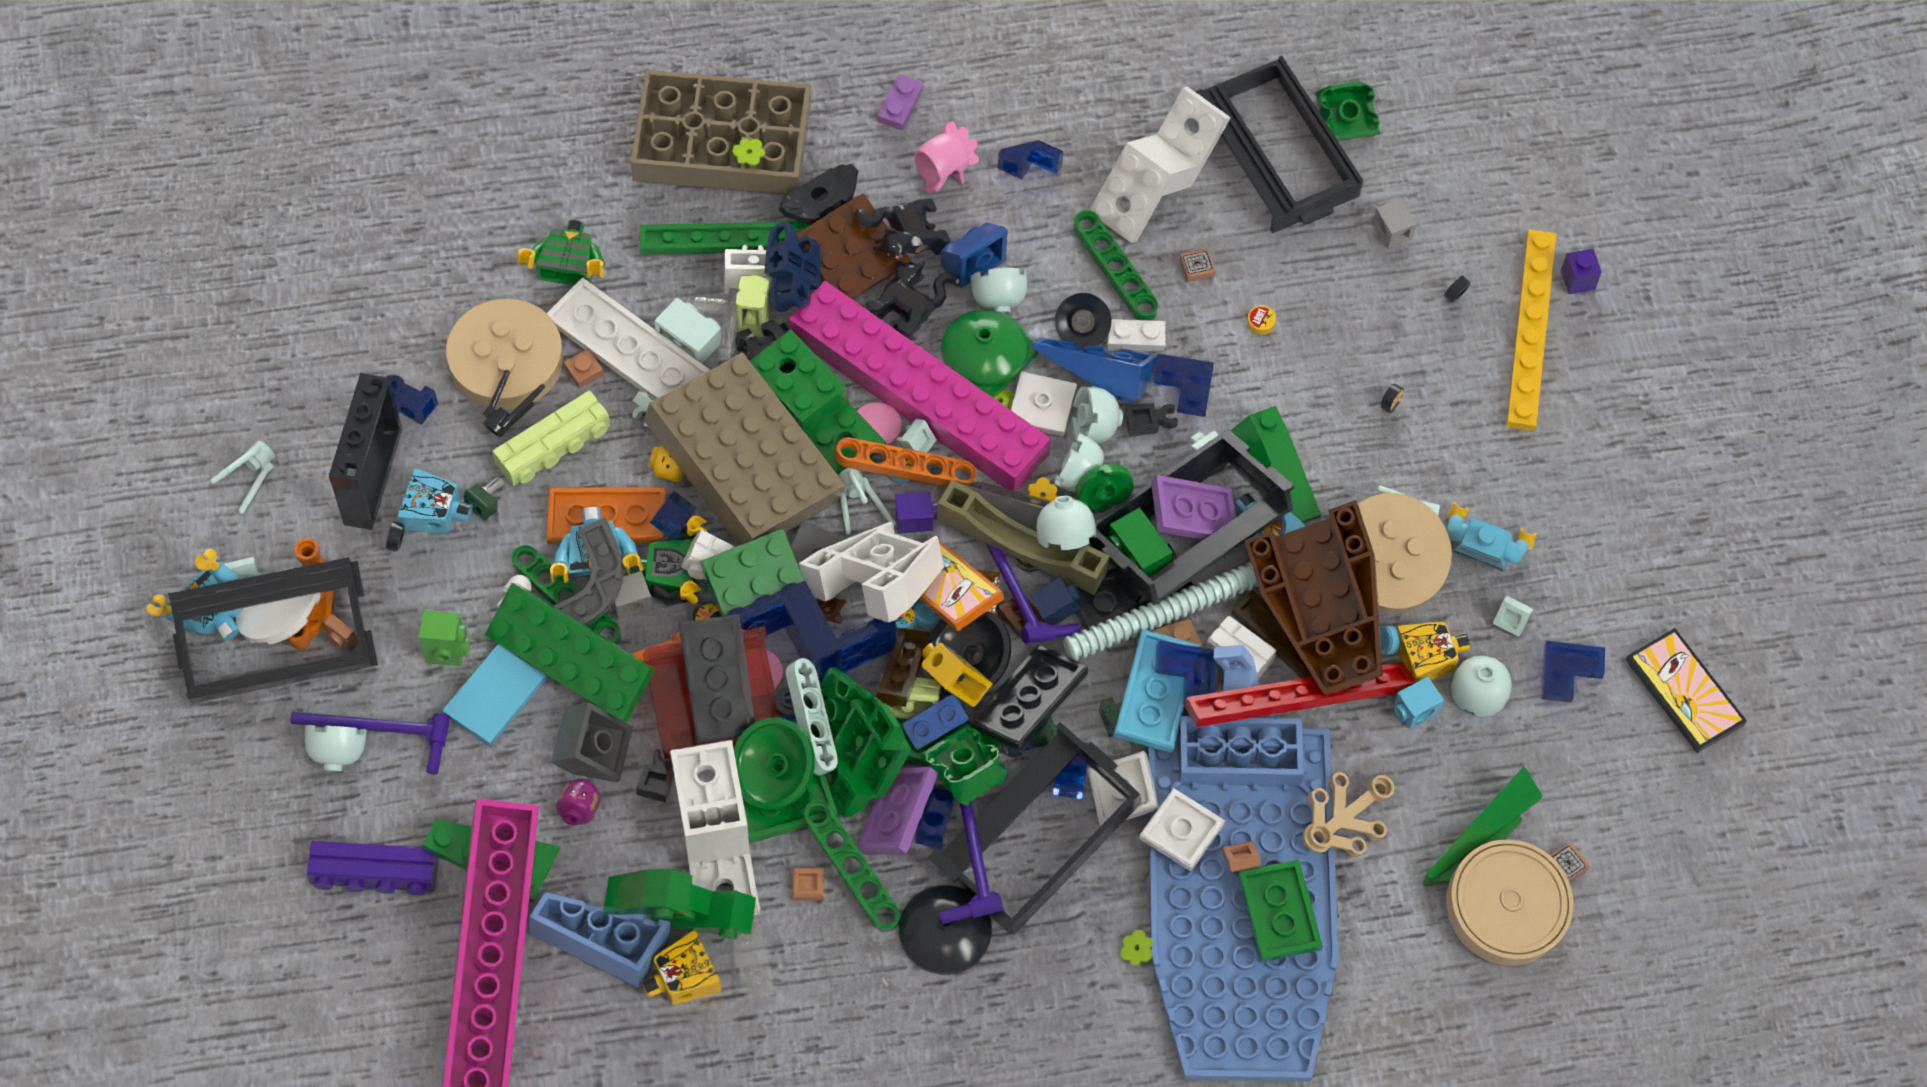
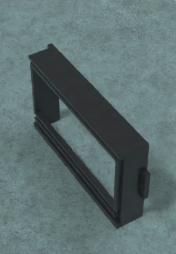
M1279 56L1275 61L1202 90L1201 88L1195 91L1231 117L1221 136L1271 213L1270 231L1272 234L1301 221L1305 226L1333 214L1334 207L1360 197L1363 184L1362 177L1283 56ZM1275 79L1279 81L1344 181L1295 202L1229 99Z
M1227 429L1160 476L1201 483L1230 463L1267 495L1265 498L1150 578L1108 540L1111 523L1138 508L1143 511L1148 519L1155 515L1151 482L1094 520L1096 537L1089 538L1090 546L1109 555V562L1147 596L1155 606L1245 543L1244 540L1254 537L1293 510L1290 492L1295 488L1274 467L1271 466L1266 469L1248 453L1250 452V447Z
M349 557L168 593L176 633L173 634L178 666L180 670L183 669L188 700L192 704L378 666L372 631H365L359 597L365 595L358 561L351 562ZM347 587L360 652L195 686L183 620Z
M1061 722L1056 725L1057 735L975 818L982 853L1077 756L1127 800L1012 918L1004 910L988 914L1007 932L1011 930L1014 935L1142 803L1141 794L1115 771L1118 765L1091 741L1088 745L1084 744ZM964 829L942 853L936 848L928 856V859L954 883L958 881L966 890L976 896L978 895L976 884L964 874L972 865Z

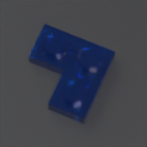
M1158 353L1153 384L1181 388L1177 413L1205 417L1214 362Z
M1546 640L1543 654L1541 699L1571 703L1574 698V676L1603 679L1605 674V647Z
M1165 641L1158 642L1156 645L1155 673L1184 677L1183 705H1185L1187 697L1216 693L1217 662L1214 659V649Z

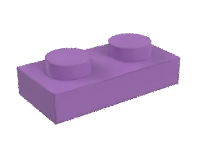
M898 74L877 115V122L903 131L924 89V82Z

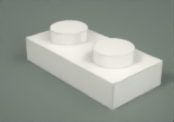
M1112 319L1111 329L1108 334V349L1165 351V321Z

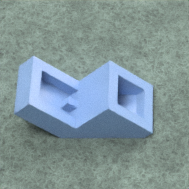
M1243 644L1214 647V659L1224 670L1223 691L1260 685L1254 657Z

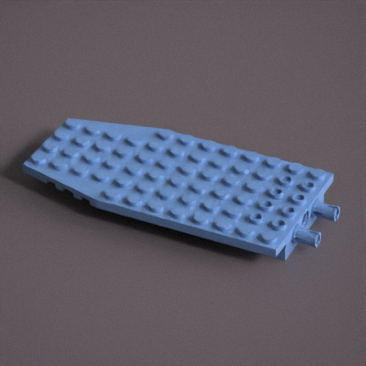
M1278 714L1196 727L1190 716H1180V725L1172 753L1148 747V761L1159 807L1172 789L1175 788L1225 820L1224 826L1191 872L1149 846L1150 935L1153 939L1151 961L1183 1077L1186 1080L1311 1082L1339 959L1334 848L1330 847L1324 853H1314L1303 842V832L1307 826L1312 824V807L1308 803L1307 798L1314 789L1322 788L1328 793L1329 800L1325 804V824L1332 819V790L1328 785V780L1331 777L1329 729L1302 728V719L1278 718ZM1315 794L1316 800L1321 802L1320 796ZM1157 811L1149 813V821ZM1314 835L1315 840L1320 843L1318 836ZM1253 841L1260 856L1261 866L1251 869L1294 860L1300 861L1323 944L1322 950L1261 962L1238 878L1239 872H1230L1224 860L1222 847Z

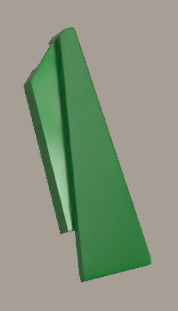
M1524 766L1427 872L1423 884L1431 886L1433 883H1449L1454 871L1470 852L1485 843L1506 839L1521 824L1523 818L1520 815L1538 803L1543 797Z

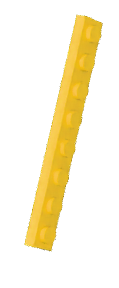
M1529 229L1526 237L1506 427L1534 432L1537 424L1556 233Z

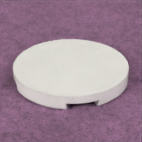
M320 593L243 608L236 616V625L239 632L250 643L268 642L270 645L281 642L305 626L308 622L307 616L312 611L314 605L319 603Z

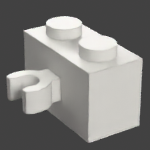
M744 245L742 250L725 249L724 294H737L740 277L757 275L769 281V294L771 295L773 278L764 273L766 250L762 246H758V250H747V245Z

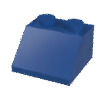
M987 222L980 227H973L964 237L956 242L951 241L945 245L943 250H941V266L947 273L955 274L960 279V288L965 287L971 283V275L980 272L982 276L989 269H993L1006 261L1008 230L1004 226Z

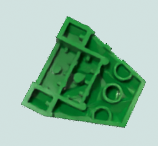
M829 667L820 684L838 760L836 768L830 771L833 784L829 788L834 803L842 816L851 817L864 809L870 799H880L887 794L910 754L911 748L905 740L900 724L886 704L836 667ZM812 701L808 705V708L810 709L813 708ZM811 724L812 734L819 738L820 732L818 728Z

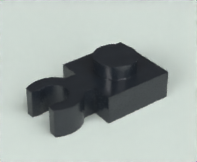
M1154 403L1125 406L1129 436L1156 434L1160 425L1168 429L1177 427V418H1167L1165 416L1167 414H1174L1175 405L1166 404L1158 410H1155Z
M656 749L653 754V766L645 764L636 787V795L666 803L675 779L674 771H672V759L670 757L667 761L660 760L661 750Z

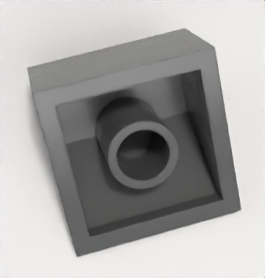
M590 702L566 707L551 763L573 775L619 782L633 726L617 719Z

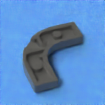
M605 517L578 530L590 556L592 565L590 580L585 588L575 596L554 605L584 625H589L608 611L616 600L623 582L624 565L622 553Z

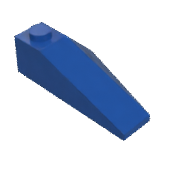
M1044 337L1039 338L1032 344L1034 350L1096 387L1116 395L1118 400L1124 402H1134V400L1144 395L1157 361L1156 355L1121 348L1120 352L1111 353L1106 352L1104 346L1101 345L1085 346L1082 349L1079 348L1080 344L1077 342Z

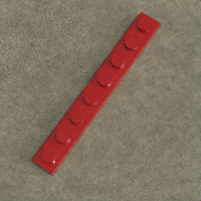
M1404 662L1382 665L1383 676L1327 696L1324 695L1314 677H1307L1187 697L1185 707L1195 726L1202 727L1397 694L1416 682Z

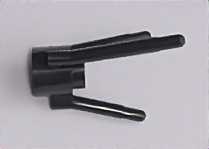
M505 370L489 406L482 413L487 418L483 422L484 426L501 438L515 422L534 406L532 401L545 389L544 384H540L511 413H508L501 407L496 411L494 409L510 375V371Z

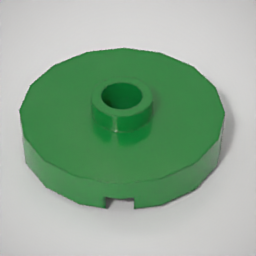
M1114 464L1098 466L1088 471L1079 479L1076 485L1077 499L1087 505L1091 511L1108 510L1107 507L1116 506L1131 496L1134 490L1133 478L1128 469L1123 466Z

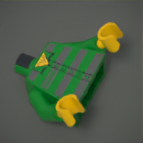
M578 220L568 221L566 230L552 229L549 236L544 237L532 249H520L517 257V265L526 263L529 269H533L535 264L538 280L576 285L582 278L591 283L592 275H600V278H604L605 261L599 247L592 244L591 235L583 233L585 225Z

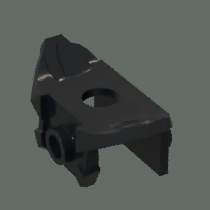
M842 164L833 169L830 168L787 194L778 210L784 217L812 225L853 200L859 170L853 164ZM825 193L828 194V196H827V198H826L825 200H822V201H816V200H815V199H817L818 197L822 196V195L825 194Z

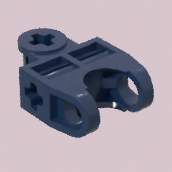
M781 222L772 228L766 247L764 273L773 278L771 301L774 308L779 312L787 311L790 307L795 306L805 308L810 303V290L819 288L821 267L820 245L817 240L810 236H803L797 239L794 227L786 222ZM786 229L785 240L779 242L780 233ZM807 243H811L810 251L808 253L803 252L804 246Z

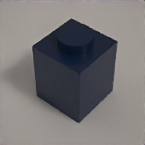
M1061 577L1030 594L1042 619L1053 626L1082 609L1077 600L1081 597L1079 591L1072 582L1068 584Z

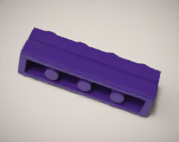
M312 840L307 877L310 884H314V887L322 890H330L333 886H345V889L353 892L363 891L364 888H376V891L380 893L390 894L394 893L395 889L407 890L409 894L420 896L424 895L426 891H435L439 857L421 847Z

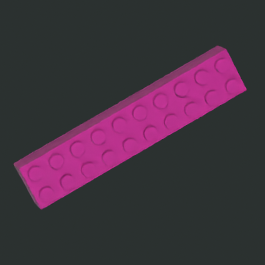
M824 281L811 295L810 303L807 307L799 308L789 318V330L791 329L814 354L883 403L893 407L910 422L913 423L916 418L925 420L937 441L964 460L972 463L974 467L1002 487L1017 491L1048 457L1050 437L828 282Z
M476 799L473 810L441 1087H509L539 812L538 805Z

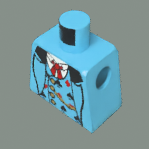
M414 468L398 514V520L400 523H404L405 531L447 533L450 531L454 518L464 521L470 520L473 505L460 502L459 489L455 483Z

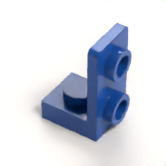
M948 690L940 695L942 700L902 723L904 730L916 749L922 748L969 720L956 696Z

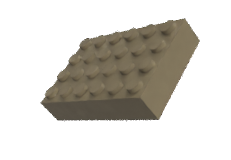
M645 70L631 156L633 181L786 195L799 188L801 183L811 109V84ZM742 139H748L749 141L758 139L762 142L765 156L760 158V163L757 166H749L747 163L744 165L739 164L737 157L733 155V147L740 145Z
M744 353L655 399L648 405L643 420L739 546L784 529V532L792 529L837 503L846 486Z

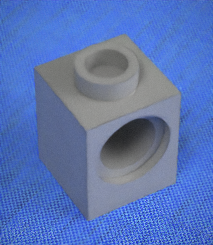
M1401 198L1392 202L1385 201L1376 207L1372 222L1387 248L1413 239L1417 225Z
M642 571L623 577L620 592L609 608V611L615 610L618 620L652 609L651 596Z

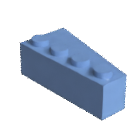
M545 892L529 916L530 934L640 988L641 981L645 980L654 965L653 958L662 952L670 939V922L660 919L659 922L644 919V916L639 914L605 915L602 914L604 907L602 905L601 908L585 905V901Z

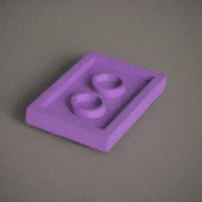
M1156 475L1151 480L1157 532L1204 540L1236 518L1232 488Z
M931 767L900 769L887 794L880 799H876L857 845L862 854H907L938 772Z

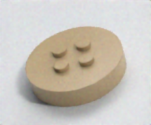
M497 299L477 305L466 312L455 323L447 340L446 357L450 375L455 386L466 398L483 407L489 406L505 370H509L510 375L495 409L500 407L505 410L515 409L540 384H544L545 389L532 402L539 400L555 385L562 371L563 348L556 324L542 309L525 301Z
M1383 493L1361 501L1358 505L1375 553L1379 612L1401 613L1418 607L1439 591L1450 570L1452 549L1444 524L1430 507L1408 495Z
M1495 840L1474 849L1454 871L1446 893L1448 918L1460 941L1477 956L1500 965H1524L1545 956L1564 937L1573 916V893L1563 869L1542 849L1519 840Z

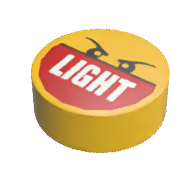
M1262 305L1252 308L1248 314V328L1258 335H1266L1273 331L1276 323L1275 312L1271 308Z

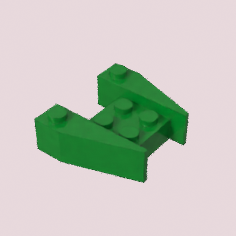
M671 868L646 869L608 877L602 914H651L650 920L659 922V919L669 921L670 931L692 932L696 930V933L719 934L718 936L721 938L734 940L737 939L738 935H751L756 897L736 890L711 891L693 885L692 875Z

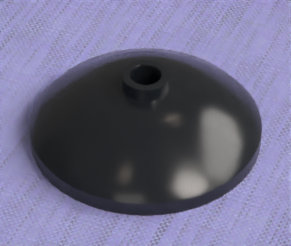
M989 611L983 613L958 632L942 619L933 629L927 645L930 643H943L958 653L993 684L990 688L1002 678L1007 670L1012 651L1011 639L1006 626L997 616ZM979 652V658L973 661L974 654ZM961 674L956 681H962L965 676Z
M951 885L930 887L916 894L905 906L899 922L901 946L908 958L921 969L939 975L961 973L976 965L987 952L992 936L990 915L964 918L954 921L948 926L940 923V912L969 904L974 895L968 890Z

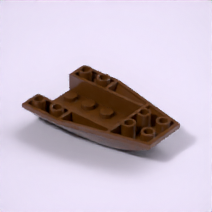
M1357 500L1328 510L1330 515L1328 519L1277 537L1273 531H1269L1244 540L1262 597L1325 696L1383 676L1375 553Z

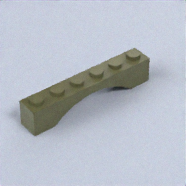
M951 480L938 502L937 520L1057 578L1061 577L1068 583L1072 582L1076 587L1093 595L1108 571L1109 555L1088 545L1077 549L1061 550V545L1049 543V547L1046 548L1039 544L1036 531L1012 520L987 502L979 493Z

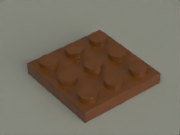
M864 193L796 234L797 239L803 236H810L817 240L820 245V278L823 282H828L852 300L895 274L894 267L898 261L911 262L906 253L901 259L896 260L888 256L884 251H874L873 247L882 241L885 236L884 230L888 227L883 220L880 225L873 228L865 227L857 221L855 212L858 208H862L870 217H872L875 211ZM807 243L804 246L803 252L808 253L810 251L811 243Z

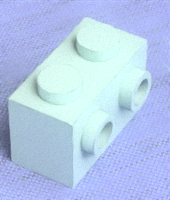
M678 298L654 320L657 332L700 363H703L722 343L719 324L712 318L702 316L691 303H684Z

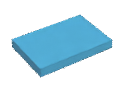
M498 644L442 712L449 715L450 720L491 747L543 685L547 677L544 673Z

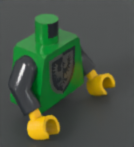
M692 516L688 520L687 526L657 542L650 543L647 559H641L643 565L642 574L645 577L649 593L666 606L685 602L696 604L698 602V598L694 593L701 591V588L695 584L696 579L691 577L688 571L681 568L695 535L700 530L707 532L705 528L701 527L702 524L706 523V520L700 516ZM633 566L629 569V572L633 574L640 572L638 566Z

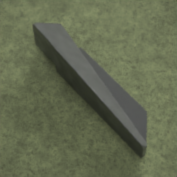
M975 482L973 487L961 484L979 493L987 502L1012 520L1036 532L1037 518L1042 508L1052 502L985 482Z

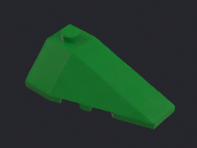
M1276 406L1247 416L1230 430L1250 447V452L1248 453L1266 469L1271 466L1274 467L1294 485L1295 489L1290 492L1293 510L1290 512L1302 523L1321 517L1320 510L1289 431ZM1250 482L1256 489H1258L1256 485Z

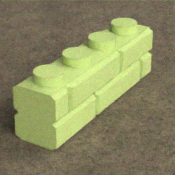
M587 391L492 450L494 462L512 486H516L520 482L522 484L528 483L534 478L536 472L544 467L548 469L555 466L559 462L560 457L568 452L575 453L583 447L584 442L590 438L603 436L607 432L608 427H610L609 414L593 393Z

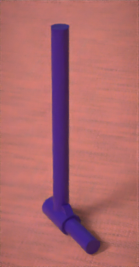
M985 543L1026 622V625L1021 630V638L1025 644L1053 641L1054 638L1072 636L1074 633L1080 634V626L1077 623L1053 626L1052 624L1039 622L1003 551Z
M292 712L290 722L291 724L339 726L357 728V730L366 729L369 731L425 735L426 740L431 745L426 772L436 775L439 772L442 749L446 745L450 716L436 713L428 719L427 723Z
M971 801L968 806L959 804L978 895L974 896L968 905L940 912L942 924L968 917L977 918L1004 910L1000 894L989 890Z

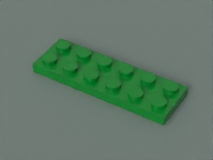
M513 582L485 633V636L623 722H628L655 671L654 667L526 588Z

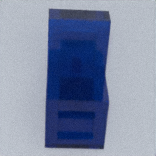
M1040 140L1004 148L998 153V169L1023 179L1033 163L1057 174L1062 167L1063 151Z
M673 490L650 523L674 540L697 507Z
M1077 756L1054 779L1052 795L1082 799L1088 764Z

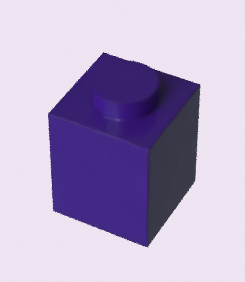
M1594 248L1567 253L1561 268V274L1568 294L1596 290L1602 271Z
M930 492L895 494L898 534L933 531V520H937L938 506L937 502H931Z

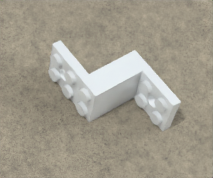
M1189 87L1182 88L1156 135L1126 143L1090 211L1096 213L1104 224L1130 243L1137 242L1162 196L1192 187L1231 117ZM1191 118L1195 119L1199 125L1196 134L1191 132L1188 126ZM1123 196L1130 201L1129 211H1125L1121 207L1120 201Z
M732 740L671 750L690 875L693 876L692 884L716 891L718 885L729 883L733 886V890L756 897L754 916L761 915L750 857L748 827ZM703 770H710L714 772L715 777L710 782H702L698 779V774Z

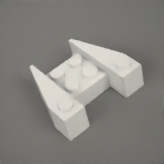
M892 522L885 523L823 548L799 563L800 571L805 581L803 586L806 595L822 601L831 600L836 594L857 581L862 583L868 616L884 622L894 621L901 614L909 610L944 568L937 536L932 537L925 543L895 534Z

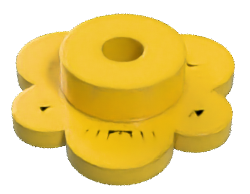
M1040 477L1036 483H1031L1028 486L1029 495L1049 501H1055L1058 497L1056 494L1058 487L1050 484L1049 479L1046 477Z

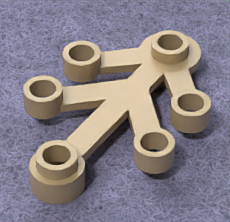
M1337 772L1328 780L1329 788L1333 791L1332 819L1325 824V804L1329 800L1328 793L1322 788L1314 789L1307 798L1308 803L1312 807V824L1305 828L1303 842L1314 853H1324L1331 847L1346 850L1349 856L1356 858L1366 851V842L1361 837L1348 839L1333 834L1339 829L1366 834L1372 841L1382 839L1387 834V828L1383 822L1378 820L1369 822L1355 819L1354 817L1374 801L1383 802L1391 797L1394 793V784L1389 777L1378 775L1368 783L1367 792L1345 808L1346 788L1349 785V778L1345 773ZM1336 778L1341 781L1342 786L1337 785ZM1375 787L1380 789L1381 794L1377 792ZM1315 794L1320 796L1321 802L1316 800ZM1373 827L1379 830V835L1374 832ZM1314 835L1318 836L1320 843L1315 840ZM1353 843L1358 845L1359 851L1353 848Z

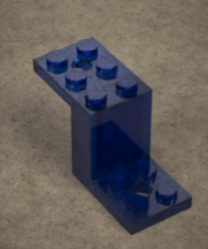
M805 580L798 584L790 583L780 592L773 595H763L756 599L754 603L746 607H736L725 615L739 614L744 646L785 628L799 656L808 659L815 666L819 684H821L829 667H836L841 672L846 673L892 652L896 642V622H884L877 618L872 619L862 628L847 630L839 638H836Z

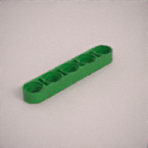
M1083 210L1077 213L1074 218L1075 234L1136 320H1154L1158 311L1157 299L1098 215L1090 210ZM1090 220L1094 226L1090 229H1083L1079 226V222ZM1098 240H1103L1109 246L1104 250H1099L1093 244ZM1112 261H1118L1123 265V268L1119 271H1113L1108 267V264ZM1133 282L1138 286V289L1128 292L1123 288V284ZM1142 303H1148L1152 306L1153 310L1149 313H1143L1137 307Z
M521 545L513 551L512 562L516 572L519 575L526 576L530 580L531 586L553 606L560 603L558 600L560 593L570 591L576 595L581 591L570 580L564 583V576L562 575L556 576L554 582L549 584L539 583L538 577L542 573H550V567L553 564L530 545ZM529 554L533 556L534 560L530 565L522 566L518 564V558L521 555ZM606 613L596 621L586 625L598 634L607 628L614 630L616 634L610 641L616 645L620 643V628Z
M821 800L810 802L804 810L806 826L873 926L882 932L894 930L900 919L898 907L830 806ZM814 808H821L826 812L827 817L821 823H814L809 818L810 811ZM831 833L840 834L843 838V844L839 848H831L826 843V837ZM854 858L859 861L860 870L857 873L849 874L843 869V862L846 859ZM866 883L873 884L877 888L878 893L872 899H865L860 894L861 886ZM882 909H889L894 913L895 919L891 924L884 925L878 921L877 913Z

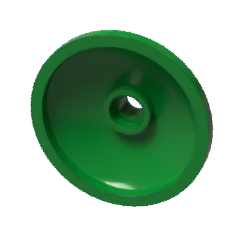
M975 310L959 316L948 326L942 338V357L945 365L974 385H996L1007 381L1021 369L1027 356V339L1020 325L1008 315L994 310ZM980 336H988V338L982 339Z
M782 718L760 720L748 727L735 744L734 755L742 798L750 805L766 810H777L791 805L806 791L814 773V749L808 735L794 722ZM782 762L785 763L783 771L780 770V765Z

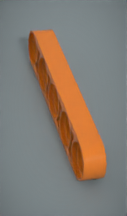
M855 438L840 440L834 453L837 463L847 468L948 487L951 480L972 486L976 477V468L966 460ZM850 447L856 452V456L847 458L841 453V449ZM879 453L884 457L885 461L880 464L874 463L869 455ZM902 458L909 459L913 467L911 469H904L898 464V460ZM935 464L940 467L941 473L933 475L928 472L926 466ZM965 470L970 478L968 480H960L956 477L955 471Z

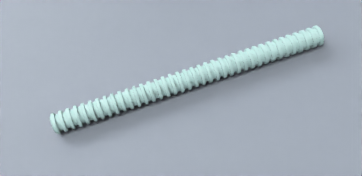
M1249 562L1246 563V566H1239L1237 570L1231 569L1229 573H1222L1221 577L1219 575L1214 576L1213 580H1205V584L1199 582L1196 587L1194 585L1189 586L1188 590H1180V594L1178 592L1172 593V597L1168 596L1155 606L1150 602L1147 604V607L1143 605L1139 607V610H1131L1130 614L1125 612L1122 614V617L1119 615L1114 617V621L1108 619L1105 624L1101 622L1097 624V627H1089V631L1084 629L1081 630L1080 634H1072V638L1066 636L1063 641L1066 654L1070 659L1078 661L1079 657H1087V653L1093 655L1096 650L1099 652L1104 650V646L1110 648L1112 643L1117 645L1120 644L1121 640H1129V636L1132 638L1137 637V633L1140 634L1142 629L1151 631L1154 629V626L1159 628L1162 626V623L1169 624L1171 620H1178L1179 616L1183 618L1187 616V613L1193 614L1195 609L1198 611L1203 610L1204 606L1207 608L1212 603L1218 604L1220 599L1225 601L1228 599V596L1232 598L1237 593L1242 594L1245 590H1252L1253 586L1259 587L1252 564Z

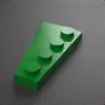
M436 818L421 848L467 871L472 826ZM535 841L529 895L530 902H534L561 846Z

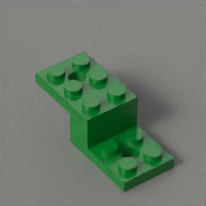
M791 329L750 360L754 368L837 475L847 469V467L837 463L834 455L840 438L847 436L886 444V441L849 403L847 387ZM785 363L795 365V369L791 373L781 372L780 367ZM850 447L841 449V453L847 458L856 456V452ZM872 453V454H870V455H869V456H870V459L873 458V457H874L876 454H878V453Z

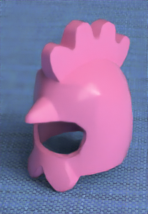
M947 122L943 128V134L931 138L915 152V164L919 173L927 182L925 186L927 193L939 192L949 175H952L962 185L964 183V171L967 166L978 163L979 157L973 152L977 148V141L975 139H967L969 133L967 128L962 126L957 129L954 122Z

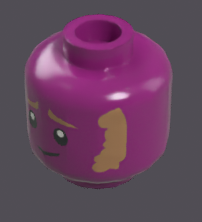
M577 779L565 784L556 803V809L567 824L573 826L584 825L592 821L601 797L592 782L585 779Z

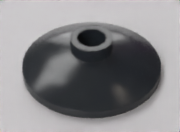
M1076 293L1067 297L1059 305L1055 314V328L1060 339L1077 342L1080 344L1079 348L1082 349L1085 346L1101 344L1111 329L1112 319L1108 306L1102 299L1090 293ZM1081 315L1088 317V323L1084 326L1077 323V319Z

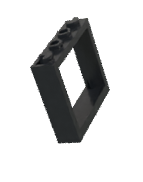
M360 373L329 472V479L345 526L373 530L403 430L388 377ZM387 431H393L394 434H393V435H388V434H385V432H387ZM349 468L356 469L355 476L347 475Z

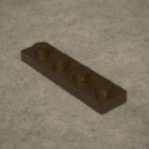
M1252 590L1232 608L1231 614L1248 630L1276 649V656L1300 678L1313 677L1273 612L1258 594Z
M907 628L900 629L876 693V698L881 702L893 707H906L924 658L922 653L927 646L930 632Z

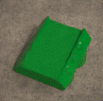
M1359 81L1330 85L1315 92L1320 114L1338 141L1372 137L1381 134L1379 130V117L1375 113L1373 106L1375 98L1374 89L1370 85Z
M969 725L959 729L921 754L924 762L938 772L937 777L954 798L968 806L971 800L998 783L1002 784L1008 772L1001 764L999 750L993 745H985L981 739V734Z

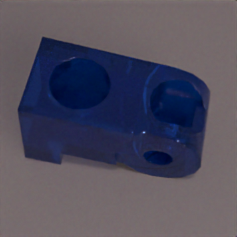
M398 375L386 376L390 379L398 412L422 425L438 405L435 390L424 386L419 391L405 384L403 378Z
M933 787L916 828V844L942 850L955 802L954 796L948 790Z

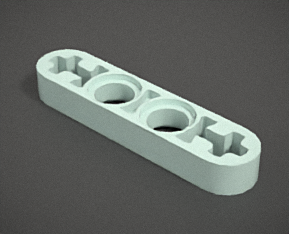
M801 658L788 665L786 678L797 724L808 735L814 749V774L824 775L836 768L838 763L837 754L815 666L808 659ZM804 695L811 699L813 703L812 709L805 705ZM811 724L818 728L820 732L819 738L812 734Z

